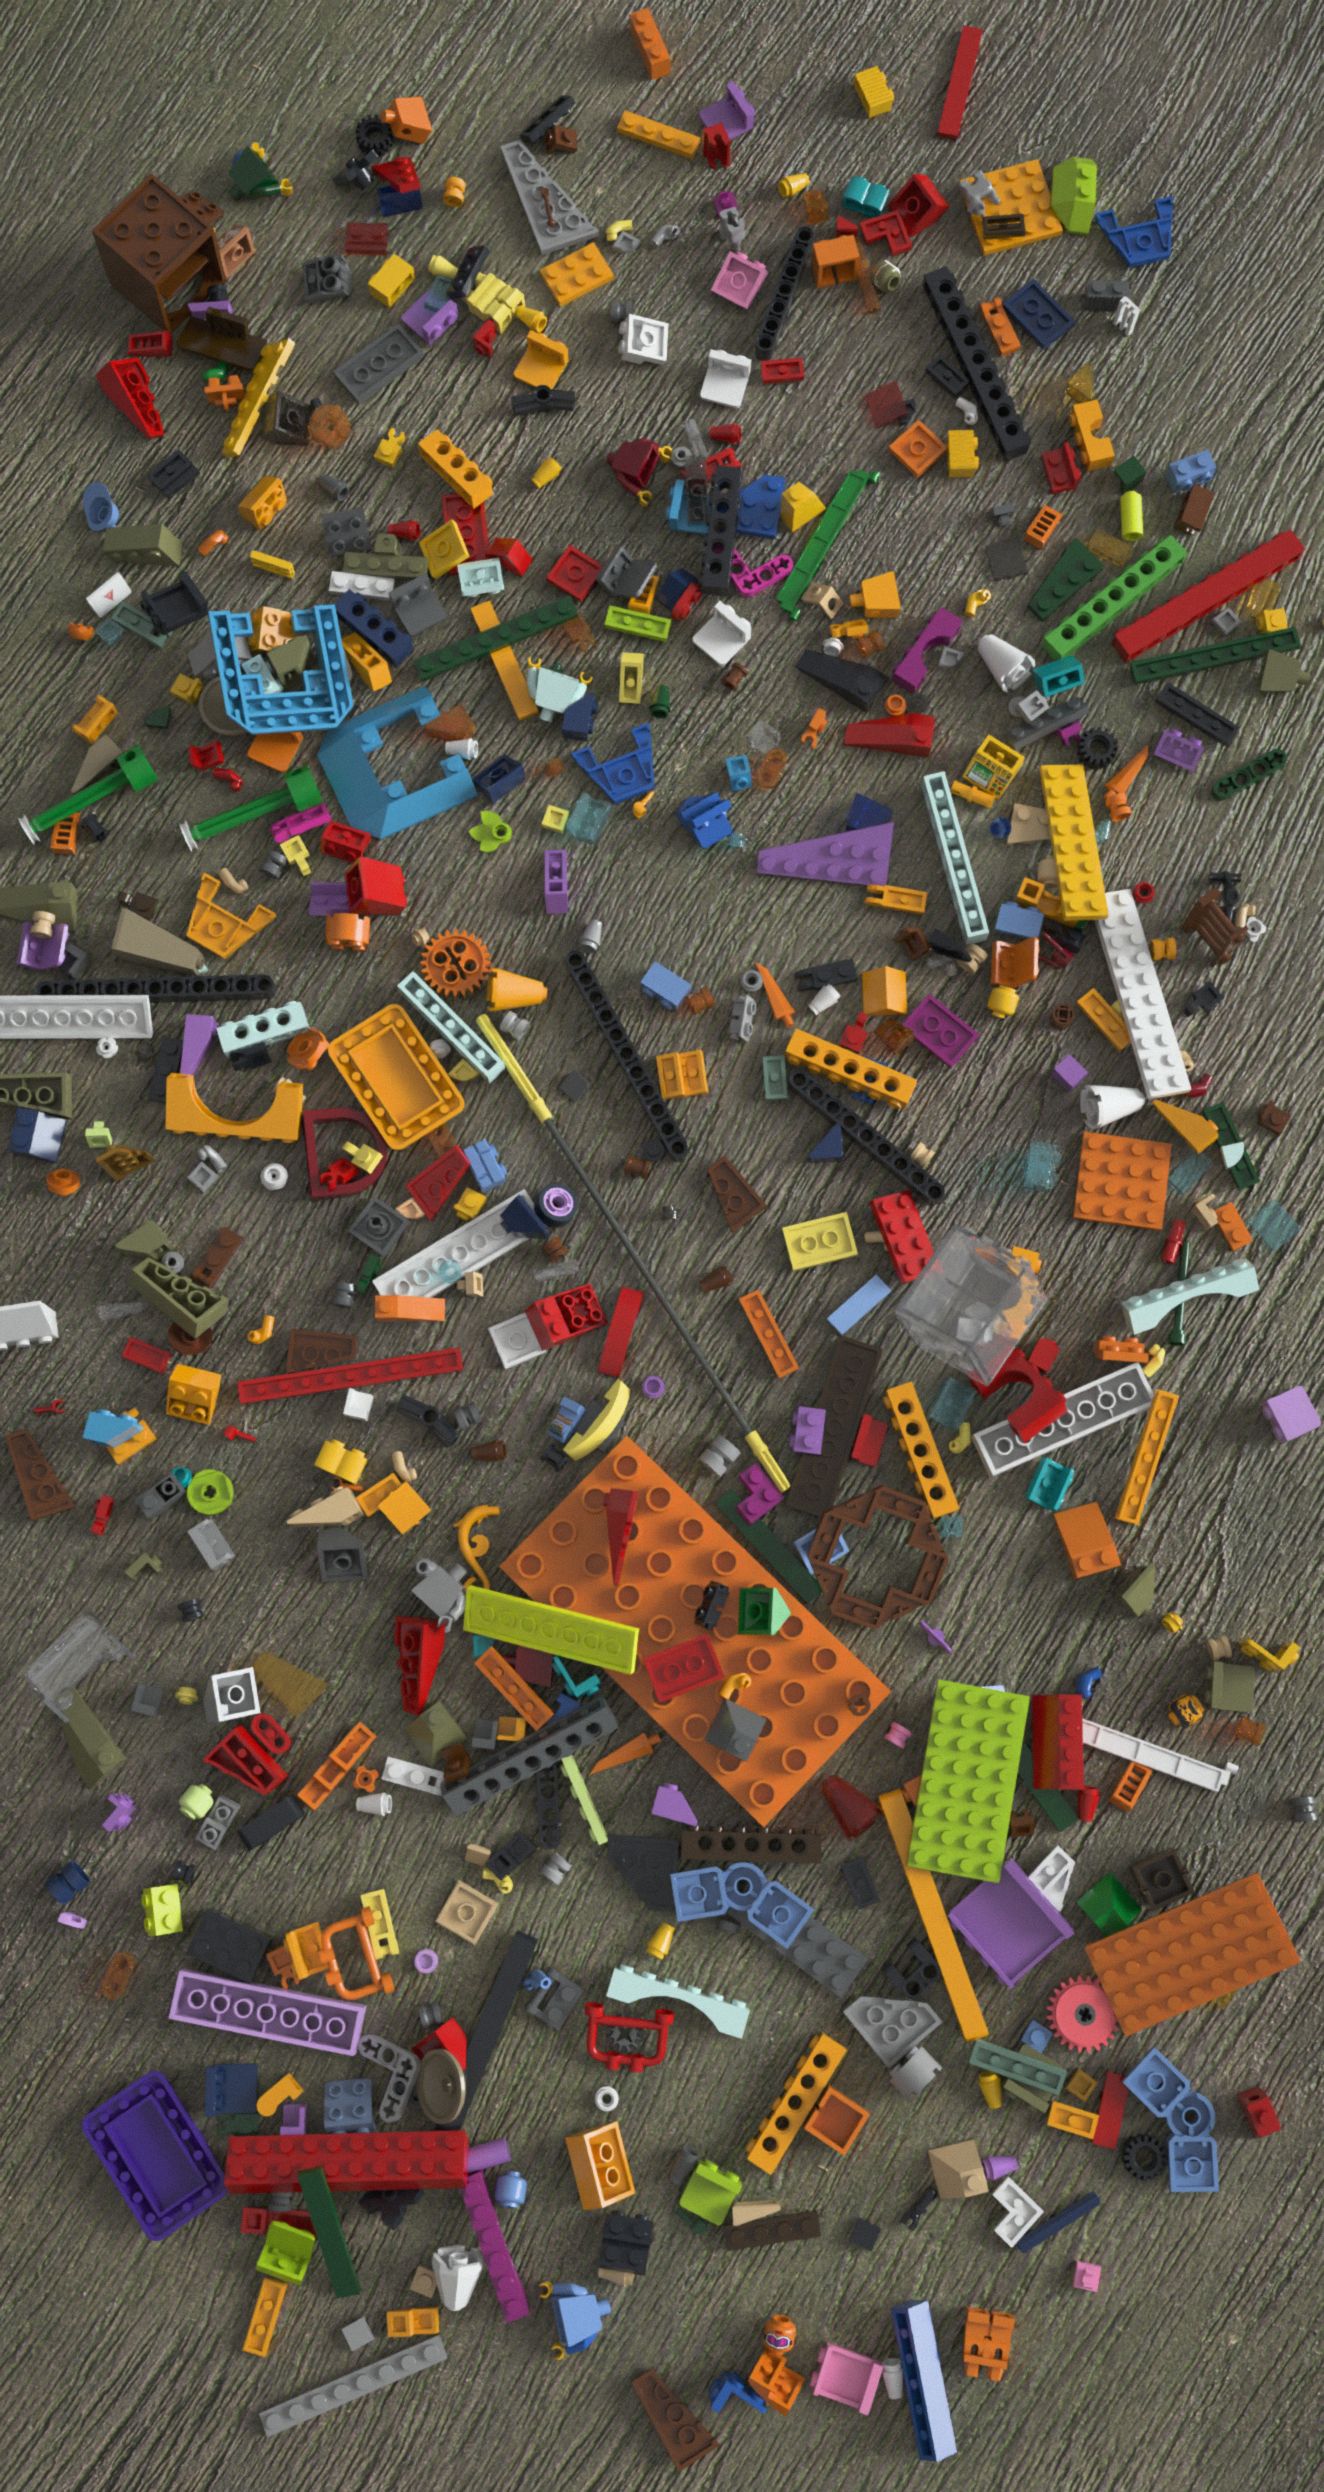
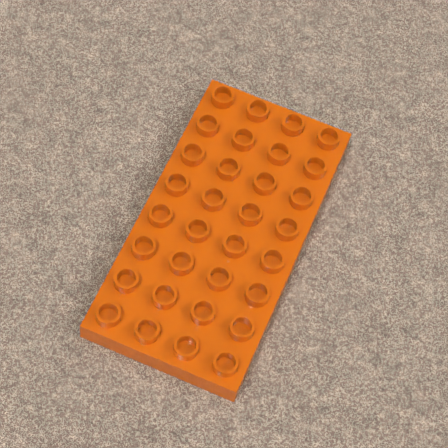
M628 1436L589 1473L499 1566L535 1602L639 1628L634 1672L630 1675L604 1667L601 1668L763 1827L768 1824L892 1692ZM611 1488L638 1492L637 1505L618 1586L613 1584L606 1516L607 1507L603 1506L605 1493H610ZM710 1581H715L729 1587V1595L724 1608L715 1606V1609L722 1613L717 1626L713 1627L711 1631L703 1626L694 1624L695 1612L701 1606L704 1599L703 1592ZM740 1588H777L791 1614L775 1635H738ZM708 1633L725 1677L659 1703L643 1659ZM737 1673H746L751 1678V1685L747 1688L734 1689L728 1700L767 1719L747 1762L704 1741L725 1699L718 1693L727 1677ZM855 1695H864L870 1701V1710L864 1716H855L848 1708L849 1700ZM858 1699V1702L854 1703L853 1707H856L857 1712H860L861 1709L865 1708V1704L861 1702V1699Z

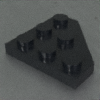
M610 1834L608 1847L609 1861L650 1910L674 1912V1895L670 1874L677 1873L679 1840Z

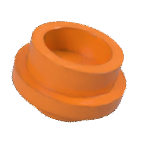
M892 695L886 699L885 710L888 714L899 716L904 713L906 701L903 697Z

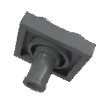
M363 507L321 514L330 556L372 549Z
M373 1196L348 1232L382 1257H385L410 1224V1220Z

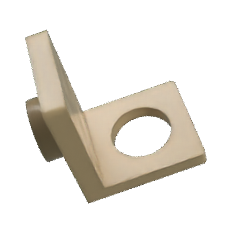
M812 583L801 597L803 602L820 605L829 619H833L843 605V601L832 586ZM831 598H834L835 607L829 610L828 602Z

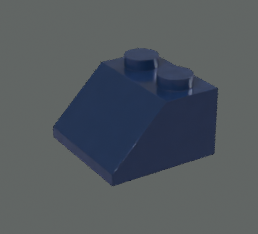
M17 1107L8 1150L14 1156L57 1163L67 1121L41 1111Z

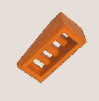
M1044 505L1026 531L1023 540L1042 550L1063 514ZM1048 513L1055 517V519L1053 520L1044 514ZM1041 519L1048 521L1051 525L1046 524ZM1039 524L1040 526H1042V527H1044V528H1046V529H1048V530L1045 531V530L1041 529L1040 527H1038L1037 525ZM1034 530L1043 534V537L1036 534Z
M74 813L67 817L73 818L72 822L60 821L55 824L51 840V850L54 854L75 855L79 813ZM71 826V829H61V827ZM61 833L70 834L69 837L60 835ZM60 841H68V844H60Z
M1130 1761L1108 1801L1123 1811L1129 1812L1136 1803L1153 1770ZM1132 1768L1144 1776L1142 1778L1131 1772ZM1130 1777L1139 1783L1138 1786L1128 1781L1127 1778ZM1123 1785L1134 1791V1793L1131 1794L1123 1789ZM1118 1794H1121L1122 1796L1126 1797L1127 1799H1129V1801L1119 1796Z

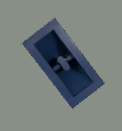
M684 568L671 572L659 591L656 600L672 612L688 586L692 582L698 583L699 580Z
M838 1123L808 1155V1162H842L841 1126Z

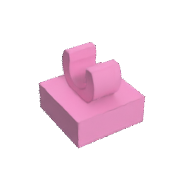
M1076 2260L1072 2286L1097 2292L1101 2272L1100 2265Z

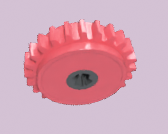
M1076 1975V1981H1073L1071 1977H1067L1068 1984L1060 1981L1061 1989L1053 1988L1052 1990L1056 1994L1055 1997H1048L1052 2001V2005L1046 2006V2009L1051 2011V2014L1046 2015V2019L1052 2020L1048 2027L1056 2029L1053 2036L1055 2038L1061 2036L1059 2043L1063 2045L1068 2042L1067 2048L1070 2050L1075 2045L1077 2052L1080 2053L1083 2047H1085L1086 2052L1090 2053L1092 2046L1099 2051L1100 2043L1107 2046L1106 2039L1108 2037L1111 2039L1115 2038L1111 2032L1113 2030L1119 2031V2028L1115 2026V2022H1118V2019L1102 1985L1099 1986L1100 1980L1098 1978L1091 1982L1089 1975L1085 1976V1980H1082L1080 1975ZM1086 2007V2012L1089 2014L1087 2018L1083 2016V2020H1081V2015L1078 2013L1080 2009L1084 2011Z

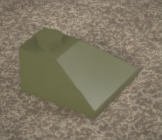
M1152 1562L1144 1565L1114 1598L1134 1618L1140 1615L1144 1617L1152 1608L1149 1604L1154 1600L1155 1565Z
M438 1701L404 1729L431 1767L443 1758L440 1754L442 1749L456 1743L462 1744L468 1739L441 1701Z

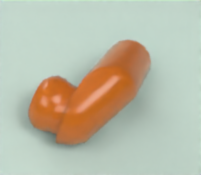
M216 530L198 547L199 552L202 555H207L218 543L221 545L225 544L228 536L224 534V531Z

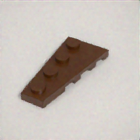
M28 1429L5 1435L31 1522L76 1508Z
M649 2368L630 2381L678 2472L720 2446L652 2368Z

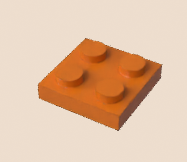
M920 420L915 422L888 448V451L917 478L948 450V447Z

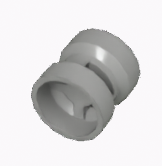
M509 1011L499 1029L505 1033L510 1032L512 1037L519 1041L526 1033L530 1023L525 1019L517 1018V1014Z
M554 1852L550 1857L548 1865H544L540 1871L559 1885L563 1879L562 1875L568 1872L573 1865Z

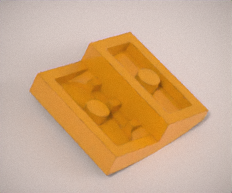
M699 1049L680 1054L674 1052L656 1056L663 1099L690 1097L708 1093L702 1050Z

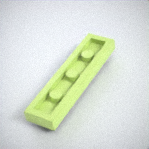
M570 1755L569 1757L562 1758L561 1770L564 1776H569L572 1785L569 1786L571 1793L575 1799L579 1798L582 1805L579 1807V1811L584 1821L588 1819L591 1828L588 1831L593 1842L597 1841L601 1845L609 1841V1837L573 1756Z

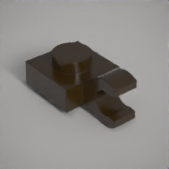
M119 891L116 898L119 900L118 903L129 906L130 911L151 921L158 904L156 898L139 892L136 893L135 897H132L125 892Z

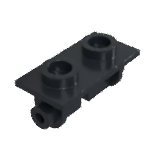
M710 1581L704 1589L702 1604L695 1612L694 1624L703 1626L711 1631L713 1627L717 1626L722 1612L716 1610L715 1606L724 1608L729 1595V1587L719 1582Z

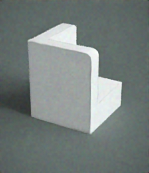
M349 1388L343 1415L348 1418L368 1422L373 1395L357 1392Z

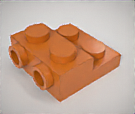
M1102 1336V1340H1095L1094 1358L1148 1363L1149 1354L1144 1353L1145 1344L1138 1343V1338L1125 1337L1124 1342L1116 1341V1337Z

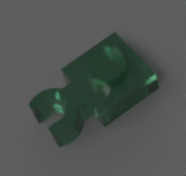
M235 2113L234 2120L228 2116L219 2117L218 2122H225L227 2129L219 2130L218 2135L225 2136L234 2131V2136H259L260 2113Z

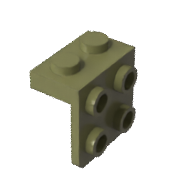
M1217 1661L1209 1662L1205 1670V1679L1208 1680L1207 1689L1204 1691L1206 1708L1251 1712L1254 1701L1255 1668L1253 1666L1225 1664Z
M1023 2044L1018 2051L1022 2055L1063 2069L1060 2064L1027 2044ZM1004 2076L1001 2085L1006 2089L1004 2091L1006 2095L1014 2100H1017L1018 2097L1025 2100L1024 2106L1035 2113L1039 2110L1044 2113L1047 2111L1049 2104L1046 2101L1051 2092Z

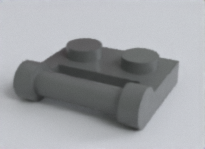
M549 1966L545 1972L546 1976L551 1980V1985L554 1980L560 1982L559 1987L544 2011L538 2008L550 1986L547 1989L539 1986L531 2001H527L524 2008L559 2031L585 1989Z

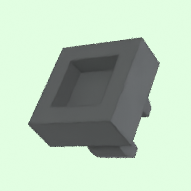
M1014 503L992 507L989 509L990 518L998 517L999 527L1010 524L1008 514L1015 511Z

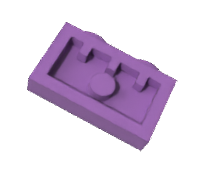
M1170 728L1169 731L1165 730L1154 755L1193 772L1204 750V747L1201 746L1202 741L1191 736L1189 740L1181 737L1182 732Z
M311 882L310 915L334 916V913H349L346 883Z

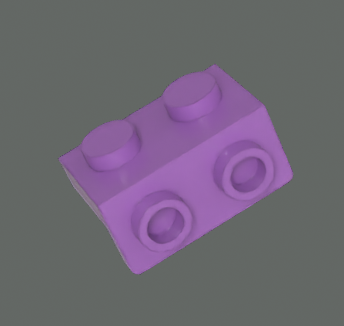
M799 1406L798 1412L793 1413L792 1425H796V1433L791 1434L789 1446L794 1448L793 1453L821 1455L825 1409Z
M110 1794L107 1798L117 1808L102 1826L109 1832L119 1829L123 1830L131 1822L132 1818L130 1816L137 1808L133 1805L134 1800L127 1794Z

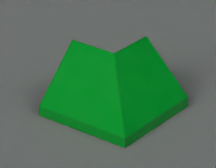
M740 1588L738 1635H775L791 1614L777 1588Z
M1111 1872L1076 1901V1904L1104 1937L1127 1927L1141 1910L1140 1906Z

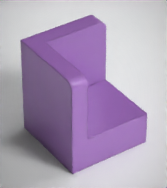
M1071 1055L1064 1058L1051 1073L1068 1092L1072 1091L1088 1074Z
M285 2104L283 2106V2125L280 2127V2135H306L307 2104Z

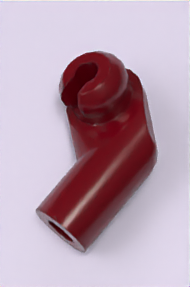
M1204 1073L1199 1083L1190 1084L1192 1090L1183 1094L1188 1095L1189 1098L1205 1095L1213 1077Z

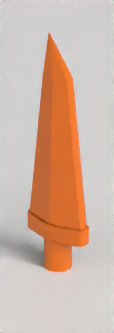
M1149 744L1106 783L1105 788L1109 791L1104 795L1105 800L1112 795L1125 793L1148 757Z
M755 962L758 972L762 975L763 986L775 1020L782 1019L786 1028L793 1026L794 1022L791 1015L795 1014L794 1009L769 971Z
M645 1732L640 1733L634 1739L597 1761L589 1775L654 1753L652 1746L661 1742L659 1734L656 1733L647 1738Z

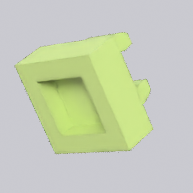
M94 1121V1128L86 1129L85 1136L90 1148H107L112 1145L111 1134L108 1128H103V1121Z

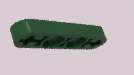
M1274 749L1215 782L1211 792L1212 796L1218 801L1227 800L1276 773L1285 766L1287 754L1281 749ZM1274 756L1275 758H1281L1280 762L1276 761L1269 767L1268 763L1273 760ZM1255 765L1262 766L1264 773L1261 775L1256 774L1253 771V767ZM1235 776H1244L1246 783L1243 785L1237 784ZM1230 783L1231 786L1227 788L1225 794L1224 792H1218L1219 786L1225 788Z

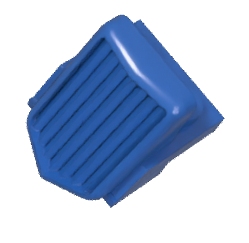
M709 792L706 795L686 798L678 811L674 813L701 848H707L732 833V828L725 816L727 814L726 810L731 808L732 805L728 799L721 800L717 792Z

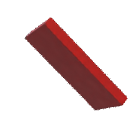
M458 493L441 495L444 524L451 519L457 523L470 556L459 564L490 559L485 556L489 550L484 502L473 509ZM457 565L449 570L450 576L459 575Z

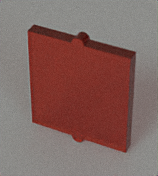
M896 380L883 387L879 386L877 390L864 395L877 429L888 423H895V420L909 414Z

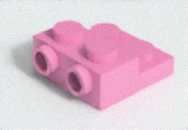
M730 251L711 291L748 310L756 293L760 292L769 273L765 270L766 266L756 260L752 263L747 260L748 257L739 251L735 254Z

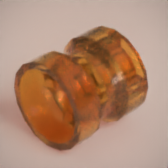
M878 630L870 632L867 637L861 636L857 638L859 651L864 658L871 656L875 651L880 652L885 649L883 638Z
M707 986L701 988L697 994L691 993L686 995L695 1015L701 1013L703 1008L710 1009L715 1006V1001Z
M1242 1716L1238 1723L1235 1737L1241 1740L1247 1739L1251 1744L1259 1746L1264 1737L1266 1725L1260 1722L1254 1723L1250 1718Z

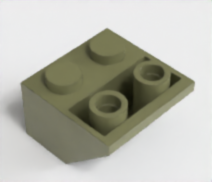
M306 635L302 637L297 636L283 646H276L267 653L284 692L303 683L302 671H308L313 659V653Z
M153 1219L143 1221L137 1226V1230L131 1234H124L118 1239L119 1242L115 1244L116 1248L126 1257L144 1260L149 1257L159 1261L164 1255L175 1250L163 1230Z

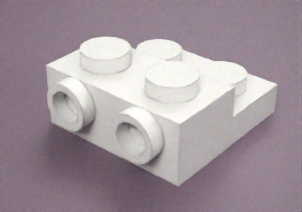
M629 314L625 321L621 322L619 333L623 334V340L620 341L618 352L622 353V360L637 364L648 361L664 365L667 361L668 323Z

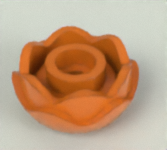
M70 622V625L67 627L70 636L75 639L90 640L95 633L92 626H84L81 623L75 625Z

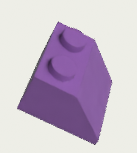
M666 1782L664 1786L659 1785L651 1814L697 1826L698 1821L682 1792L677 1790L678 1786Z

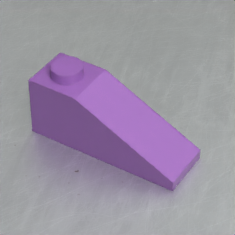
M545 850L546 914L568 913L566 850Z
M186 1014L180 1074L194 1075L214 1044V1038L218 1036L216 1028H219V1024L216 1023L213 1016Z

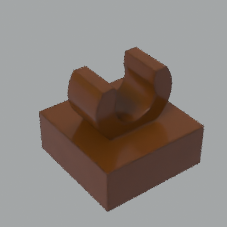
M1023 1809V1816L1016 1817L1015 1812L1011 1811L1009 1824L1011 1838L1033 1835L1035 1827L1033 1815H1028L1027 1809Z

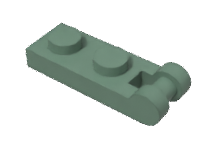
M123 601L111 617L112 622L148 641L160 650L165 646L164 642L167 637L170 638L173 634V631L163 635L159 628L156 629L153 626L150 616ZM155 630L160 632L157 637L153 635Z

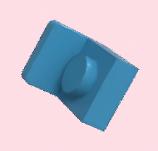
M747 755L725 758L731 791L752 788L751 771Z

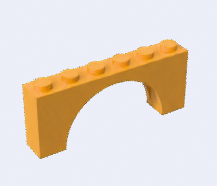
M171 1073L167 1077L166 1129L172 1130L173 1133L177 1134L191 1131L195 1135L215 1133L217 1137L238 1135L240 1139L260 1137V1140L271 1141L275 1138L281 1139L282 1142L292 1143L301 1136L303 1084L281 1082L277 1086L274 1102L267 1112L252 1120L232 1121L214 1114L203 1104L196 1092L193 1075Z

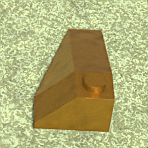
M121 1144L108 1146L102 1154L95 1158L97 1163L116 1182L155 1161L150 1152Z

